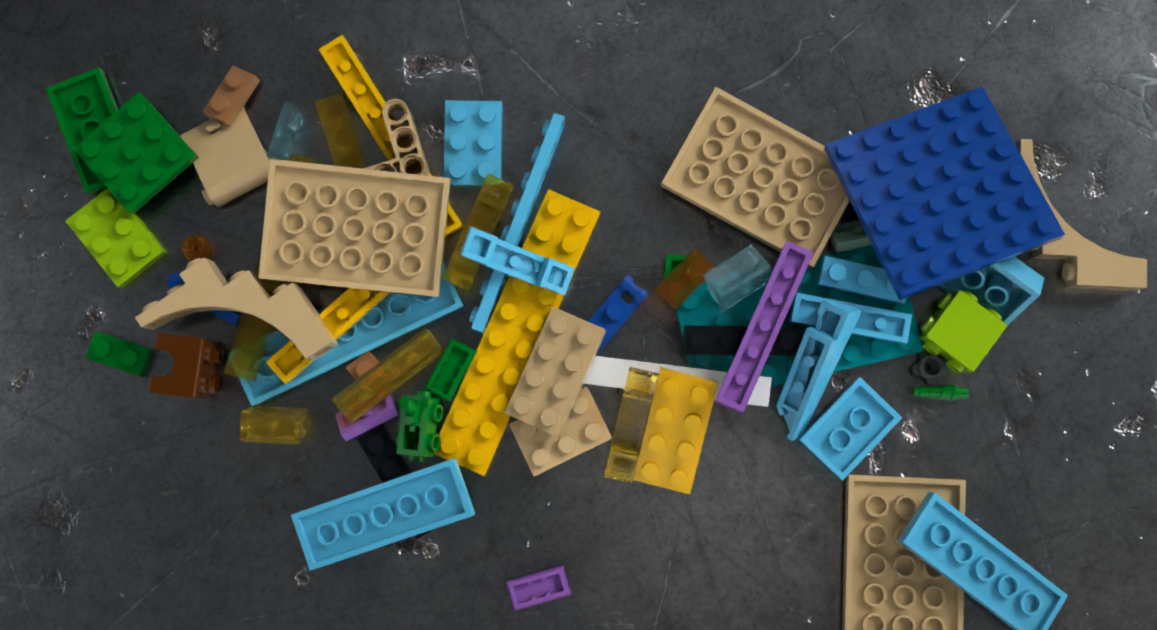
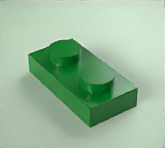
M95 331L85 359L144 377L153 349Z

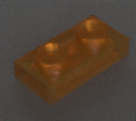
M695 248L655 291L676 310L717 267Z

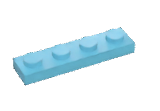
M797 292L795 294L789 320L791 323L816 327L822 300H829L862 309L851 334L901 344L908 343L912 314Z

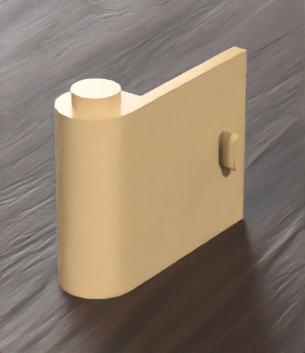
M244 107L231 127L210 119L181 135L183 140L199 156L193 164L205 188L201 193L210 206L214 204L219 208L268 181L269 163L272 158L263 148Z

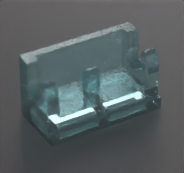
M751 244L705 273L704 279L709 285L707 287L709 293L720 305V308L725 311L766 285L771 275V266Z

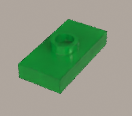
M451 338L424 389L447 402H451L478 351Z

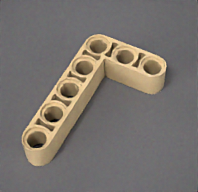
M400 99L387 101L383 106L382 114L396 158L363 169L408 173V168L411 165L420 164L422 169L418 175L429 176L428 164L412 114L406 103ZM402 110L404 111L402 119L398 121L391 120V115L394 111ZM404 137L413 138V142L408 148L399 147V143Z

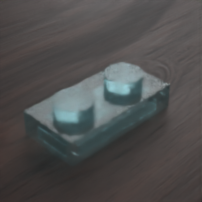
M285 101L283 103L267 153V157L270 159L287 160L293 154L294 142L292 141L295 132L300 130L303 122L302 111L295 104Z

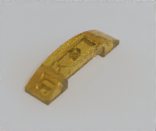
M487 174L442 280L469 291L480 264L460 255L469 227H474L492 235L514 185Z
M633 367L629 368L604 477L628 483L633 482L659 373Z

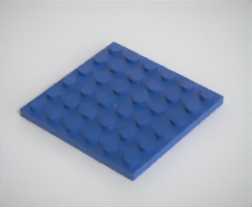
M983 86L825 145L824 150L899 300L1059 240L1065 235Z

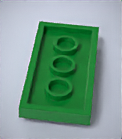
M97 67L45 88L84 192L89 195L107 187L73 148L118 110L104 71Z

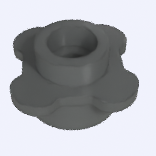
M924 350L920 352L918 363L912 366V373L915 376L920 375L925 378L928 384H935L938 382V376L946 368V361ZM928 364L931 365L930 370L927 369Z

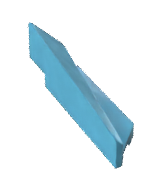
M822 300L816 329L813 327L806 328L776 405L779 415L784 416L790 431L787 434L789 440L798 439L806 431L860 317L862 309L829 300Z

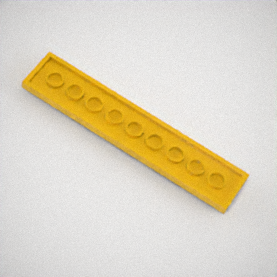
M548 189L522 249L574 267L573 277L601 211ZM509 276L476 350L478 352L467 370L439 433L440 446L434 452L435 455L446 460L456 457L458 465L480 475H486L511 416L504 412L552 307L559 309L564 295Z

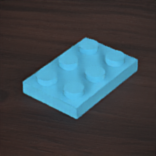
M445 100L444 177L451 178L450 187H501L502 101Z
M857 377L798 440L839 480L843 481L902 417L861 377Z

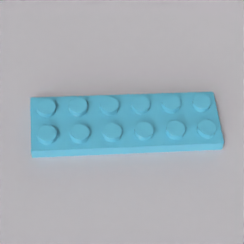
M455 457L296 512L291 517L309 570L311 571L475 515V511Z
M935 492L927 493L898 539V542L1014 630H1048L1068 597L1065 592Z

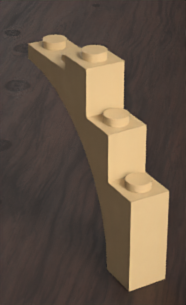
M1032 139L1016 141L1017 149L1065 233L1061 239L1031 250V258L1065 260V264L1062 267V278L1065 280V288L1135 291L1147 288V259L1124 256L1104 249L1081 236L1066 223L1051 204L1040 183L1034 162Z
M205 257L189 262L186 265V270L179 274L185 283L184 285L174 286L167 292L168 296L159 302L153 301L143 307V312L135 317L140 327L155 330L173 319L196 312L214 310L235 311L256 316L276 327L295 344L308 360L315 361L339 345L301 286L293 282L291 284L285 283L277 287L273 291L274 295L271 296L262 280L259 279L258 274L250 270H242L231 276L228 283L215 262Z

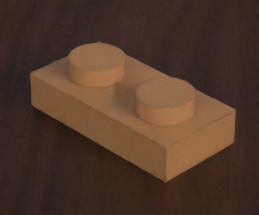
M232 65L202 112L208 118L231 127L260 82L256 75Z

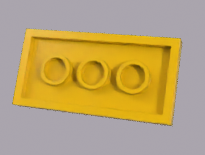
M660 367L633 480L686 494L691 493L718 386L717 380Z

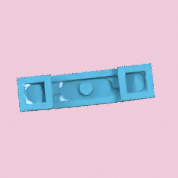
M469 227L460 252L461 256L478 264L561 295H566L575 269L554 259L542 257L500 240L498 237L474 227Z

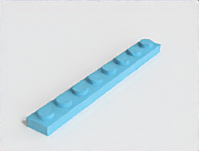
M554 113L551 121L546 119L541 132V136H544L541 147L536 146L531 162L535 164L531 173L526 172L521 184V188L524 189L521 200L516 198L510 215L514 216L511 226H505L500 240L518 247L563 131L565 116ZM493 270L490 280H484L479 294L483 296L480 307L474 306L469 322L473 323L471 328L474 331L484 334L507 277L506 274Z

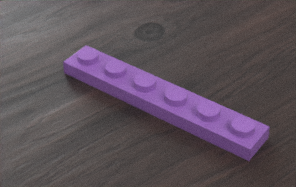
M789 241L785 242L714 402L740 414L744 413L814 252Z

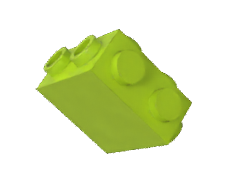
M958 290L950 294L947 292L937 303L939 309L935 315L927 317L920 326L922 332L919 337L924 343L922 347L935 356L938 354L947 360L946 365L959 374L962 372H974L1008 326L1001 321L1002 316L991 308L985 309L977 303L978 298L966 290Z

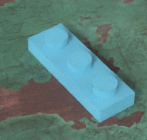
M829 256L822 258L817 282L818 286L898 304L905 303L906 298L899 300L884 269Z

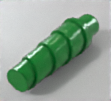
M956 384L913 387L912 395L915 397L956 401L957 399H968L969 389L967 387H957Z

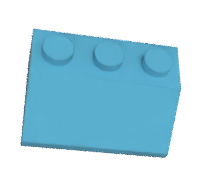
M1014 256L938 286L949 294L958 290L969 291L978 298L977 303L985 309L991 308L1002 316L1001 321L1009 325L1040 296L1044 277Z

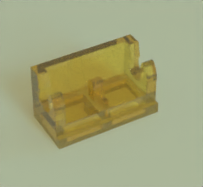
M249 406L240 412V441L300 444L301 439L306 434V429H303V422L307 418V409Z

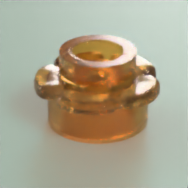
M191 235L184 240L182 253L185 258L193 261L197 258H207L211 253V247L208 245L209 241L206 237ZM196 246L199 247V250H198V251H195V250H194V248H195Z

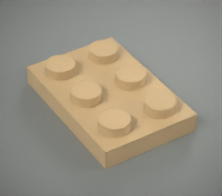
M587 386L580 389L559 438L521 420H516L509 424L533 476L539 475L612 439Z

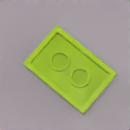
M108 188L66 220L69 227L118 288L125 287L167 253L136 213H129Z

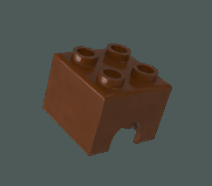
M157 333L154 349L169 352L173 357L174 365L171 372L166 376H150L148 392L190 398H213V393H217L220 383L219 377L216 376L217 365L222 363L224 357V349L220 347L221 343L199 337Z

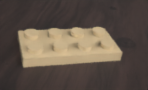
M552 307L504 413L559 438L605 336L606 329Z

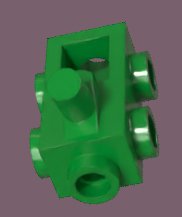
M414 390V396L402 395V398L399 400L400 423L399 432L396 435V454L408 455L407 461L425 462V457H434V452L439 449L440 436L436 434L437 422H440L443 417V407L439 404V398H431L432 392Z

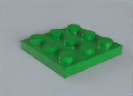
M141 92L134 95L73 148L131 214H135L199 158Z

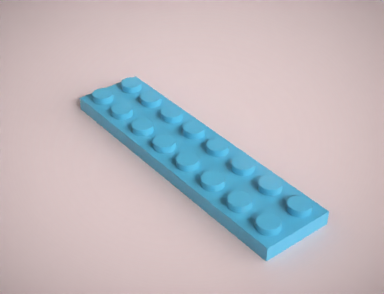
M443 262L439 297L391 292L337 340L339 345L312 362L289 384H285L266 363L267 360L290 341L279 330L232 351L228 355L251 406H257L350 362L360 355L373 351L463 308L464 304ZM326 308L317 311L318 314L323 312Z

